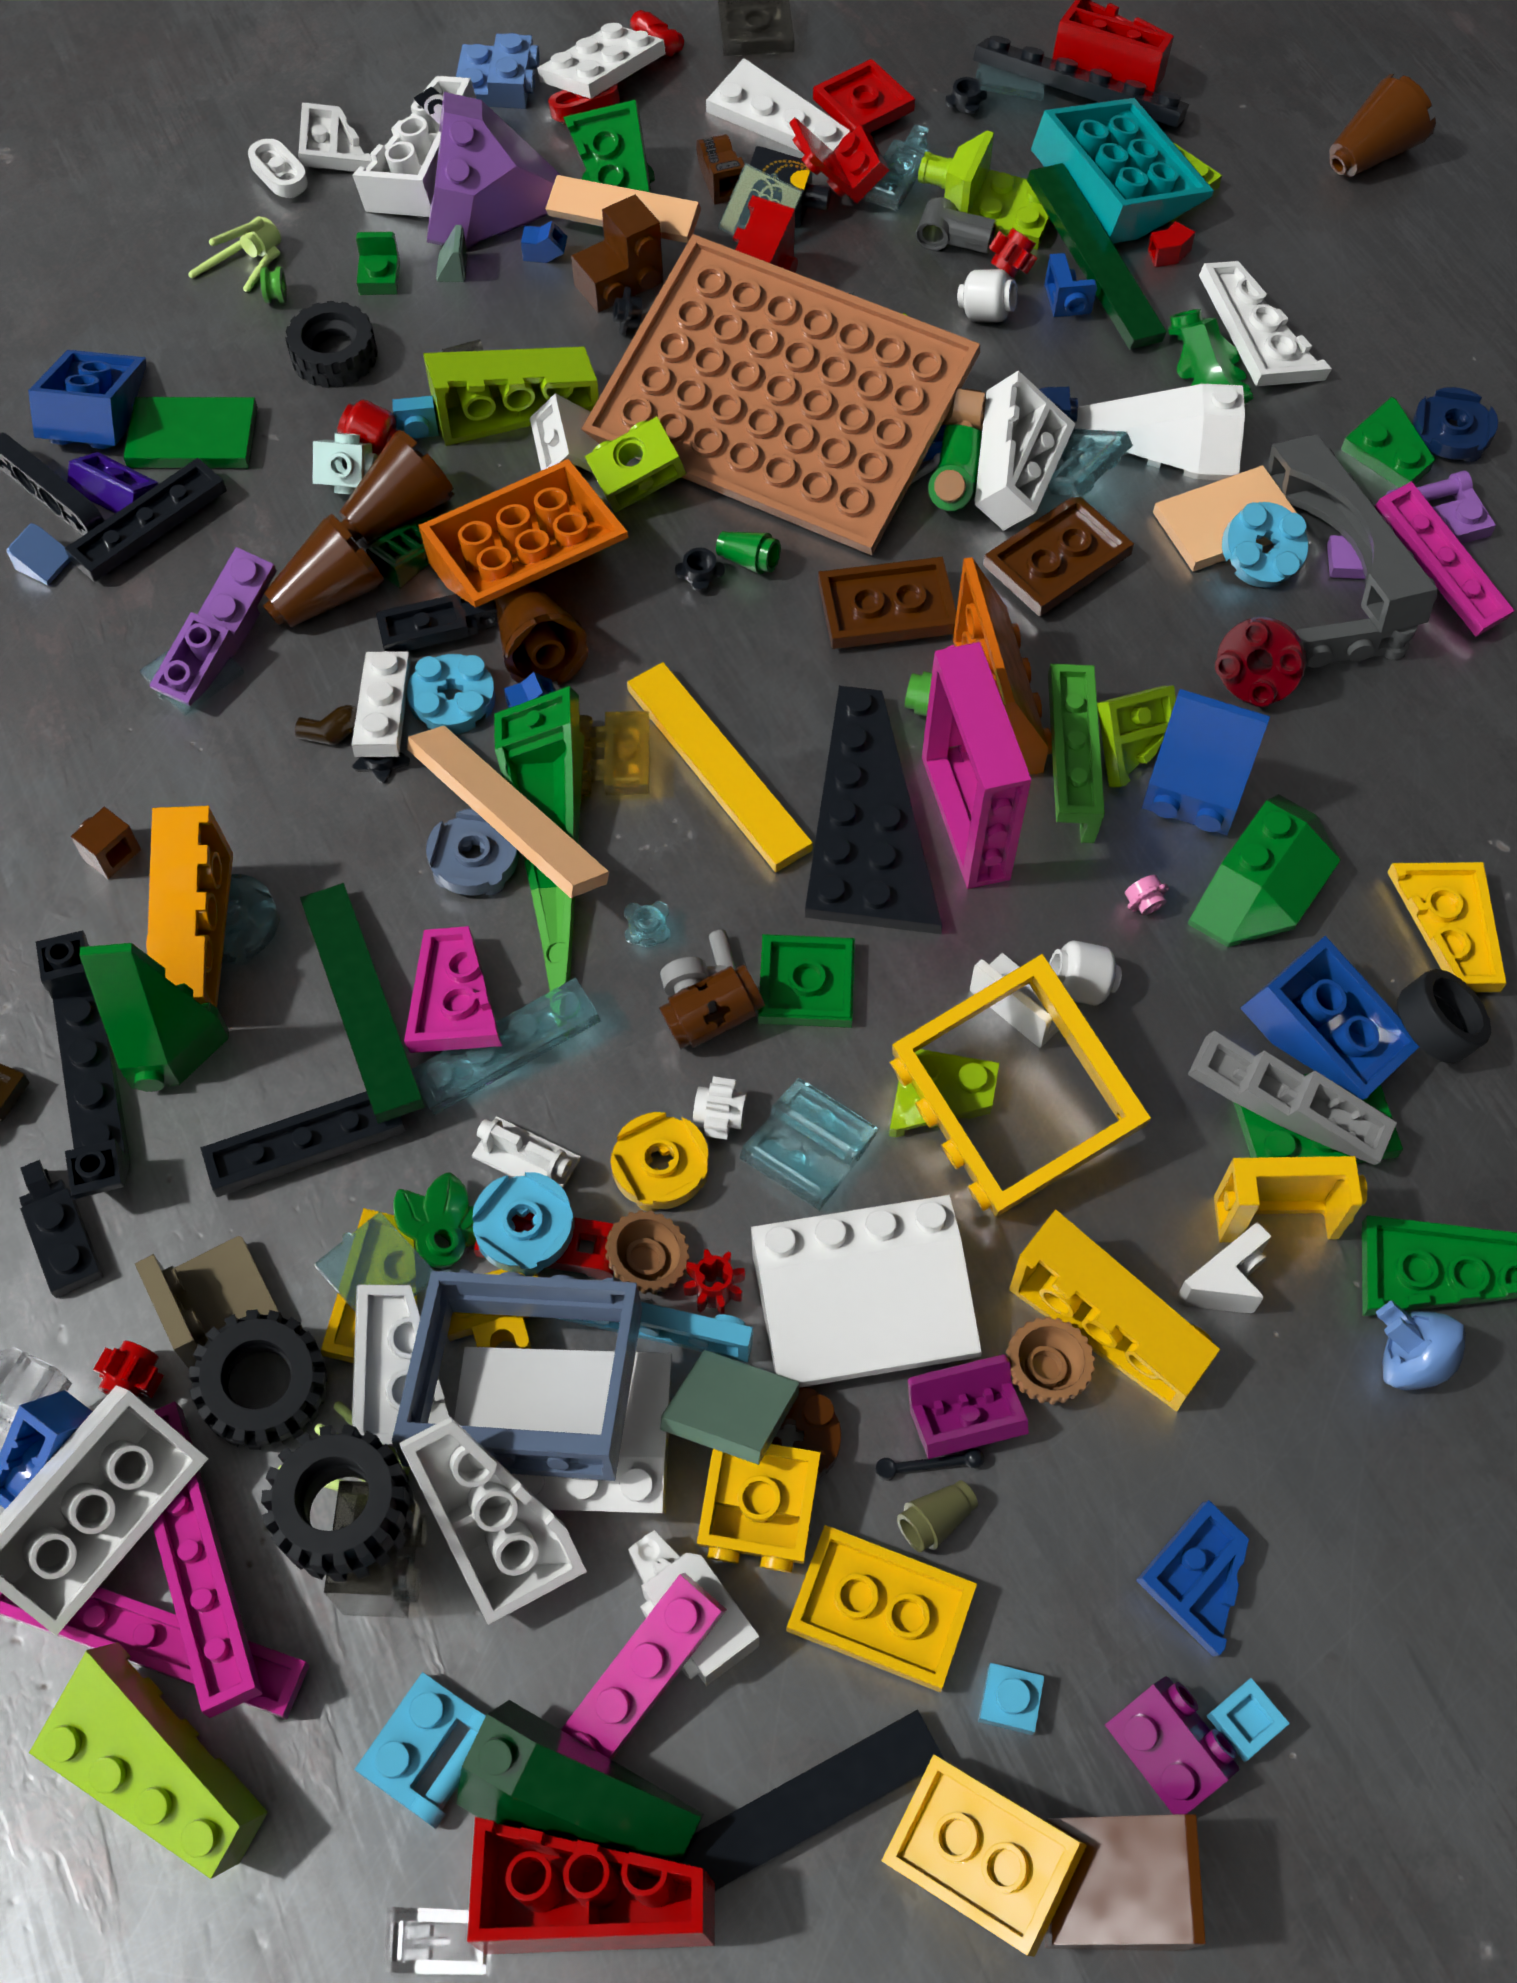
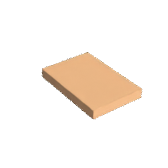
M1263 465L1155 503L1153 514L1192 572L1225 561L1222 551L1223 533L1228 523L1247 504L1252 502H1270L1281 505L1292 513L1297 512ZM1266 537L1256 539V543L1261 544L1262 547L1272 544Z

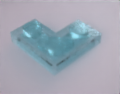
M1073 429L1057 464L1059 468L1053 473L1048 484L1051 493L1054 495L1080 497L1091 491L1094 483L1106 471L1118 465L1120 458L1133 446L1128 433L1124 431Z

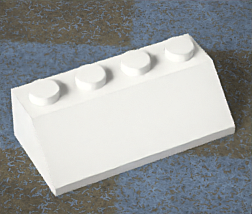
M116 1385L0 1515V1592L57 1636L209 1458L133 1393Z

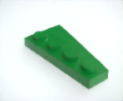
M636 100L563 117L592 182L651 193L641 119Z
M1367 1215L1362 1221L1363 1316L1377 1315L1376 1311L1391 1300L1404 1311L1517 1298V1232Z

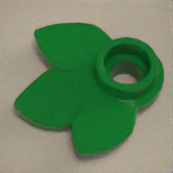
M448 1172L436 1178L427 1189L425 1196L404 1189L397 1190L393 1200L396 1225L403 1234L415 1240L417 1254L425 1264L434 1268L451 1267L460 1260L465 1248L475 1245L476 1238L473 1232L474 1222L472 1219L474 1206H469L465 1185L454 1174ZM440 1235L447 1239L449 1247H439L434 1241V1236Z

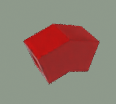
M1175 221L1167 230L1151 232L1148 253L1154 266L1161 267L1178 264L1191 251L1195 231Z

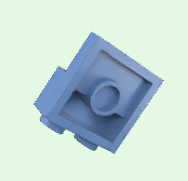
M516 33L496 34L494 46L462 44L456 77L471 78L476 99L482 100L489 107L526 109L529 93L535 92V71L533 69L539 67V46L533 45L532 35H518Z

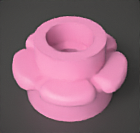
M1149 875L1138 880L1125 891V895L1129 900L1128 909L1133 912L1140 910L1142 915H1148L1157 911L1167 902L1164 896L1169 890L1168 884H1162L1157 875Z

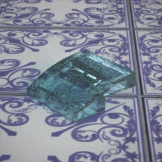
M798 1078L772 1106L768 1120L744 1144L739 1159L820 1211L876 1136L878 1127L801 1078Z

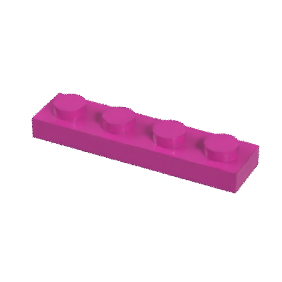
M1412 481L1379 499L1374 506L1385 522L1391 525L1396 536L1406 549L1412 552L1417 563L1427 576L1433 579L1438 590L1475 637L1502 623L1511 616L1515 610Z
M686 1573L679 1574L560 1730L612 1760L727 1609Z

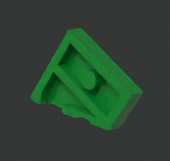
M1392 396L1344 439L1341 450L1398 488L1411 481L1414 485L1431 471L1435 458L1397 399Z

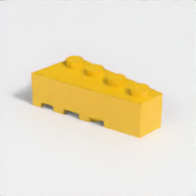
M1056 1209L1019 1256L1009 1291L1045 1317H1051L1053 1320L1060 1318L1065 1323L1070 1322L1072 1327L1079 1328L1081 1334L1088 1338L1087 1342L1092 1346L1093 1352L1176 1412L1220 1351V1348L1213 1343L1211 1337L1203 1329L1190 1324Z

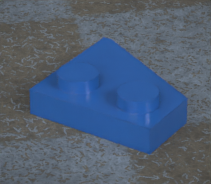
M1208 1500L1200 1504L1139 1575L1136 1581L1212 1656H1219L1226 1647L1227 1639L1223 1638L1229 1609L1235 1606L1239 1587L1237 1573L1240 1566L1244 1564L1249 1538Z

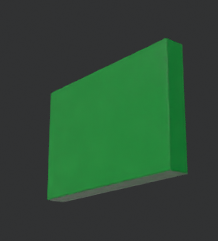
M135 397L124 452L126 466L129 468H183L196 458H199L209 468H249L258 409L255 397Z

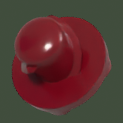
M1254 617L1238 623L1225 635L1218 649L1215 670L1225 687L1233 695L1248 703L1264 707L1284 699L1298 686L1306 668V653L1301 639L1290 626L1274 618Z

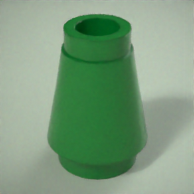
M722 531L717 538L716 554L761 575L764 572L771 573L777 567L781 554V544L770 533Z

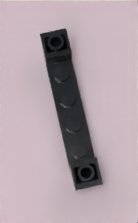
M83 930L35 941L41 982L53 1000L74 1148L65 1151L70 1193L74 1200L124 1187L130 1166L114 1053L80 959V947L89 946Z

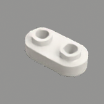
M261 139L249 147L248 157L252 170L273 193L285 198H294L305 191L308 185L305 168L280 141Z

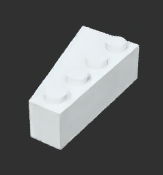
M436 76L426 87V89L429 87L435 88L442 96L444 92L476 99L471 78ZM416 102L410 106L412 114L403 120H398L392 127L393 136L386 145L378 144L370 153L372 158L370 164L366 168L360 166L352 175L365 212L429 217L435 187L441 132H439L440 125Z

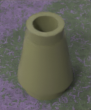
M959 1480L953 1485L946 1486L905 1503L904 1511L897 1516V1523L906 1541L916 1551L923 1552L927 1548L936 1550L970 1513L978 1507V1500L970 1486L964 1481Z

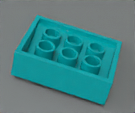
M1135 98L1044 110L1031 151L1044 167L1060 163L1065 165L1112 243L1139 239L1212 197L1214 190Z

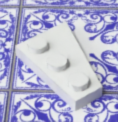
M357 1285L352 1426H356L361 1435H364L366 1431L375 1434L382 1444H392L393 1432L420 1322V1315L411 1285ZM439 1379L437 1380L428 1420L430 1424H437L449 1418Z

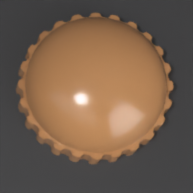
M638 1210L637 1213L629 1212L626 1217L621 1216L619 1222L613 1224L612 1231H609L605 1245L607 1250L606 1259L610 1262L609 1268L614 1271L615 1278H619L622 1282L637 1283L638 1290L642 1294H647V1292L657 1294L658 1291L666 1292L669 1287H675L677 1281H681L686 1272V1264L690 1258L687 1253L689 1245L685 1243L686 1237L684 1234H681L680 1227L675 1226L670 1218L666 1219L663 1214H655L651 1210L648 1212Z
M1045 1317V1319L1036 1318L1033 1322H1026L1023 1328H1018L1015 1335L1009 1341L1010 1345L1006 1350L1011 1366L1013 1384L1019 1386L1020 1392L1028 1394L1030 1399H1038L1040 1403L1049 1402L1054 1405L1056 1402L1065 1403L1068 1399H1075L1092 1380L1091 1375L1095 1370L1093 1366L1095 1357L1092 1355V1346L1087 1342L1088 1338L1081 1334L1079 1328L1072 1327L1070 1322L1065 1323L1060 1318L1055 1320L1051 1319V1317Z

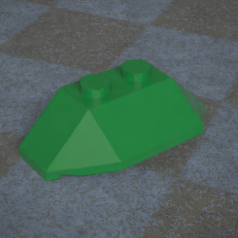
M1279 794L1266 800L1219 866L1191 915L1188 925L1226 947L1241 944L1242 941L1264 938L1295 929L1341 861L1319 817Z

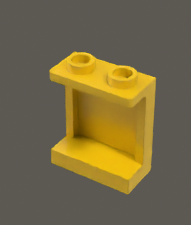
M1356 1157L1233 1158L1214 1195L1219 1243L1233 1242L1242 1235L1255 1214L1320 1213L1325 1219L1328 1240L1339 1239L1348 1225L1353 1222L1354 1216L1367 1200L1366 1178L1363 1174H1358Z

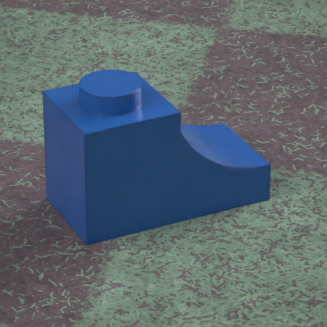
M66 1390L19 1405L0 1452V1505L4 1509L11 1504L93 1412Z

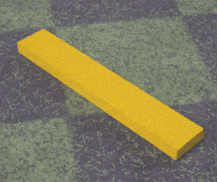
M664 662L627 681L628 692L775 873L812 851L813 842Z

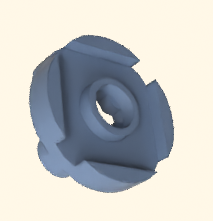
M473 809L456 812V818L449 820L445 824H443V820L438 823L431 831L426 845L428 863L436 884L462 895H495L502 891L505 887V882L516 870L519 851ZM472 845L480 846V852L483 854L477 858L469 859L466 858V855L461 854L462 851H470Z

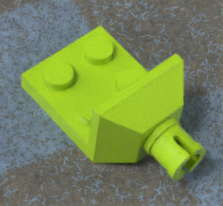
M985 131L958 147L953 158L934 155L928 151L924 153L918 171V183H927L945 189L944 198L953 202L958 211L995 219L997 222L993 238H995L999 231L1007 236L1013 227L1035 242L1036 245L1033 249L1038 250L1050 223V218L1027 182V179L1005 172L990 170L994 132Z

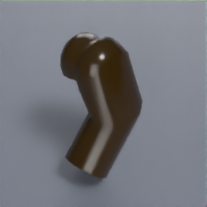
M352 705L340 706L321 721L299 717L295 725V736L298 739L337 745L354 732L357 708Z

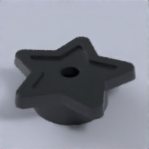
M399 752V757H385L382 760H378L377 757H360L352 767L356 772H372L380 783H386L392 770L408 766L410 758Z

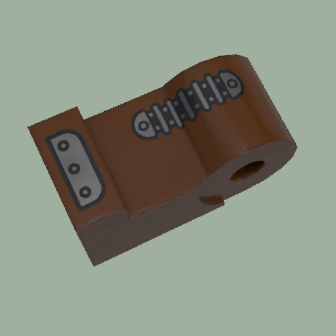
M727 134L697 140L696 150L699 166L714 205L731 201L745 169L742 158H738L735 151H733ZM729 181L735 187L726 191L719 190V182Z

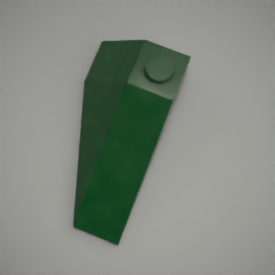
M511 1700L506 1701L486 1715L462 1765L457 1805L479 1818L492 1820L497 1824L519 1829L521 1827L558 1838L576 1842L581 1840L599 1844L601 1847L624 1853L633 1852L681 1863L704 1815Z

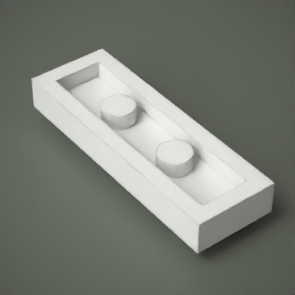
M366 652L352 739L354 757H399L407 699V685L411 668L409 652Z

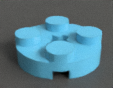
M1270 502L1249 503L1225 528L1222 537V551L1227 562L1230 559L1231 564L1237 570L1234 574L1243 582L1260 588L1277 586L1291 578L1303 566L1308 553V539L1305 533L1306 522L1301 515L1292 513L1281 505ZM1266 537L1272 542L1274 548L1266 554L1262 552L1263 547L1261 544L1256 543V539Z
M445 654L437 657H423L416 663V671L410 677L407 685V698L412 715L416 720L418 718L426 723L427 729L431 730L440 726H446L454 734H461L475 728V722L481 719L485 713L486 718L490 715L496 700L493 678L485 668L484 661L476 655ZM448 689L462 691L455 693L454 699L450 700L446 699L445 693H443Z
M525 1172V1176H515L509 1179V1176L506 1175L494 1180L481 1192L473 1208V1232L479 1250L491 1264L504 1271L520 1272L525 1276L536 1275L543 1268L556 1262L564 1254L573 1237L575 1220L566 1192L553 1179L540 1173ZM529 1212L535 1215L532 1219L534 1227L531 1230H524L521 1233L514 1231L515 1224L511 1220L512 1217L516 1214L520 1217H525Z

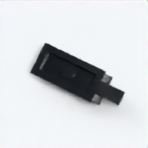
M457 594L382 610L376 613L384 651L405 652L462 639L498 625L494 600L475 608Z
M40 1160L21 1167L20 1169L29 1193L19 1197L22 1206L20 1210L51 1294L58 1298L103 1278V1272L77 1203L71 1197L70 1190L66 1187L64 1181L60 1179L52 1183L48 1170L43 1168Z

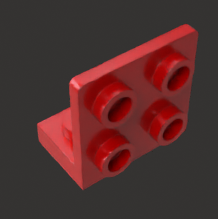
M796 117L789 122L795 134L792 140L804 154L802 157L804 164L815 175L822 172L828 177L827 183L840 197L847 194L854 202L858 203L890 171L872 136L861 124L853 132L846 134L840 141L839 146L832 151Z

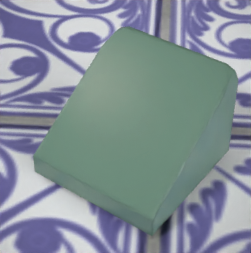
M455 225L439 252L436 280L438 282H464V279H466L468 253L462 225Z

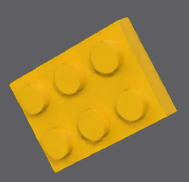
M824 1525L787 1624L786 1632L941 1693L977 1583Z
M933 1754L883 1856L882 1862L1022 1953L1035 1957L1087 1845L942 1757Z

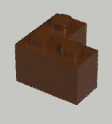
M636 194L603 208L604 240L571 255L574 285L597 313L614 306L615 299L623 297L625 286L631 288L632 296H636L663 283L660 221Z

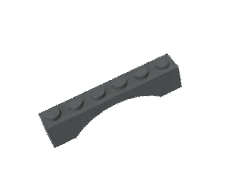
M1318 434L1272 444L1267 472L1290 504L1321 518L1339 531L1352 545L1359 557L1365 575V591L1361 607L1378 631L1382 634L1428 623L1433 604L1437 599L1438 588L1435 582L1427 576L1415 560L1412 552L1406 549L1394 533L1391 525L1385 522L1375 509L1373 502L1357 486L1352 475L1347 473L1335 457L1334 452L1326 446Z

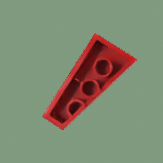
M475 1817L467 1942L485 1955L715 1946V1883L703 1868L633 1852L624 1853L603 1848L599 1844L581 1840L576 1842L546 1835L541 1831L523 1827L521 1829L497 1824L492 1820Z

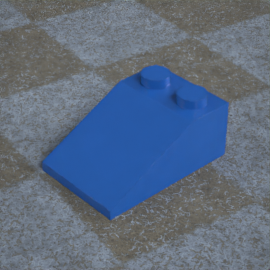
M66 350L28 390L34 438L49 439L50 443L57 445L82 442L89 443L91 447L98 449L115 446L127 432L134 399L138 395L145 372L146 357Z
M1180 689L1149 781L1142 809L1152 811L1163 818H1174L1196 825L1201 830L1207 832H1218L1228 836L1270 716Z
M1326 935L1298 956L1240 1008L1274 1046L1312 1070L1322 1074L1361 1100L1367 1098L1419 1048L1404 1028L1400 1017Z

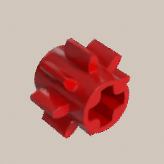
M1013 227L1007 236L999 231L989 246L990 250L996 253L990 262L997 268L1005 270L1012 278L1016 276L1019 270L1028 274L1038 259L1031 253L1036 243Z
M705 1249L704 1258L698 1264L687 1262L686 1272L689 1277L695 1280H690L683 1284L684 1295H697L698 1312L701 1313L706 1307L717 1308L720 1314H725V1305L731 1299L736 1302L742 1301L743 1291L734 1284L745 1280L744 1268L732 1269L731 1252L728 1251L721 1257L711 1255L710 1251ZM717 1277L723 1278V1283L715 1282L712 1287L706 1286V1281L714 1282Z
M126 1340L123 1341L119 1349L114 1348V1350L105 1347L93 1369L103 1379L98 1389L108 1395L117 1385L129 1390L137 1398L144 1395L153 1398L164 1375L158 1372L159 1369L154 1367L159 1356L139 1344Z

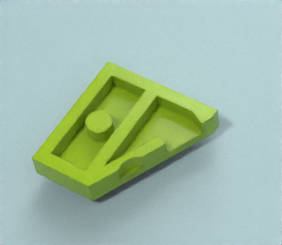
M924 1049L915 1052L957 1119H971L991 1114L999 1063ZM898 1081L889 1130L890 1137L904 1136L905 1130L927 1125L915 1105L921 1098L911 1083L904 1087Z

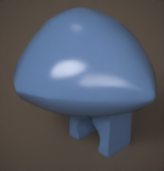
M1392 1300L1376 1311L1378 1318L1387 1325L1384 1331L1388 1339L1382 1360L1383 1379L1386 1384L1401 1390H1420L1435 1387L1449 1380L1458 1371L1465 1350L1466 1331L1463 1324L1451 1316L1436 1312L1413 1311L1407 1313Z

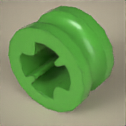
M261 267L260 282L264 302L272 303L273 299H278L280 303H286L287 286L283 267H276L274 271H269L268 267Z

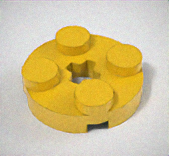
M664 1112L643 1114L628 1122L617 1136V1142L613 1147L610 1161L614 1181L627 1199L635 1202L640 1209L646 1212L680 1206L693 1198L707 1182L709 1152L706 1140L698 1127L681 1117V1121L675 1117H666ZM659 1151L662 1156L670 1154L674 1159L668 1162L669 1167L666 1169H652L648 1166L652 1162L651 1154Z

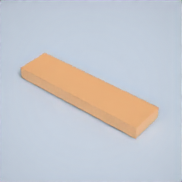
M561 175L556 176L545 208L551 217L603 227L602 209L636 194L660 221L661 238L688 243L694 233L701 212L700 204L697 201Z

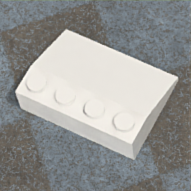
M950 1195L751 1227L753 1261L775 1374L800 1382L799 1388L981 1357L982 1351L963 1246Z
M464 1347L454 1420L460 1426L601 1435L615 1351ZM635 1353L615 1481L521 1474L512 1475L549 1510L666 1514L669 1433L660 1430L661 1416L670 1403L672 1353Z

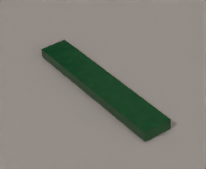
M1060 163L1030 170L1027 182L1086 279H1094L1096 281V296L1129 350L1163 342L1167 333L1166 329L1065 165Z
M344 883L300 897L377 1123L379 1124L425 1108Z

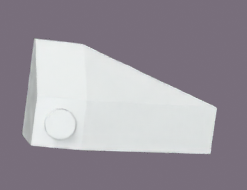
M1198 384L1078 407L1077 423L1074 426V443L1119 457L1129 453L1148 459L1147 465L1159 469L1162 463L1184 470L1183 476L1193 479L1222 480L1239 474L1245 422L1243 385Z
M452 1417L399 1443L488 1625L587 1572L564 1523Z

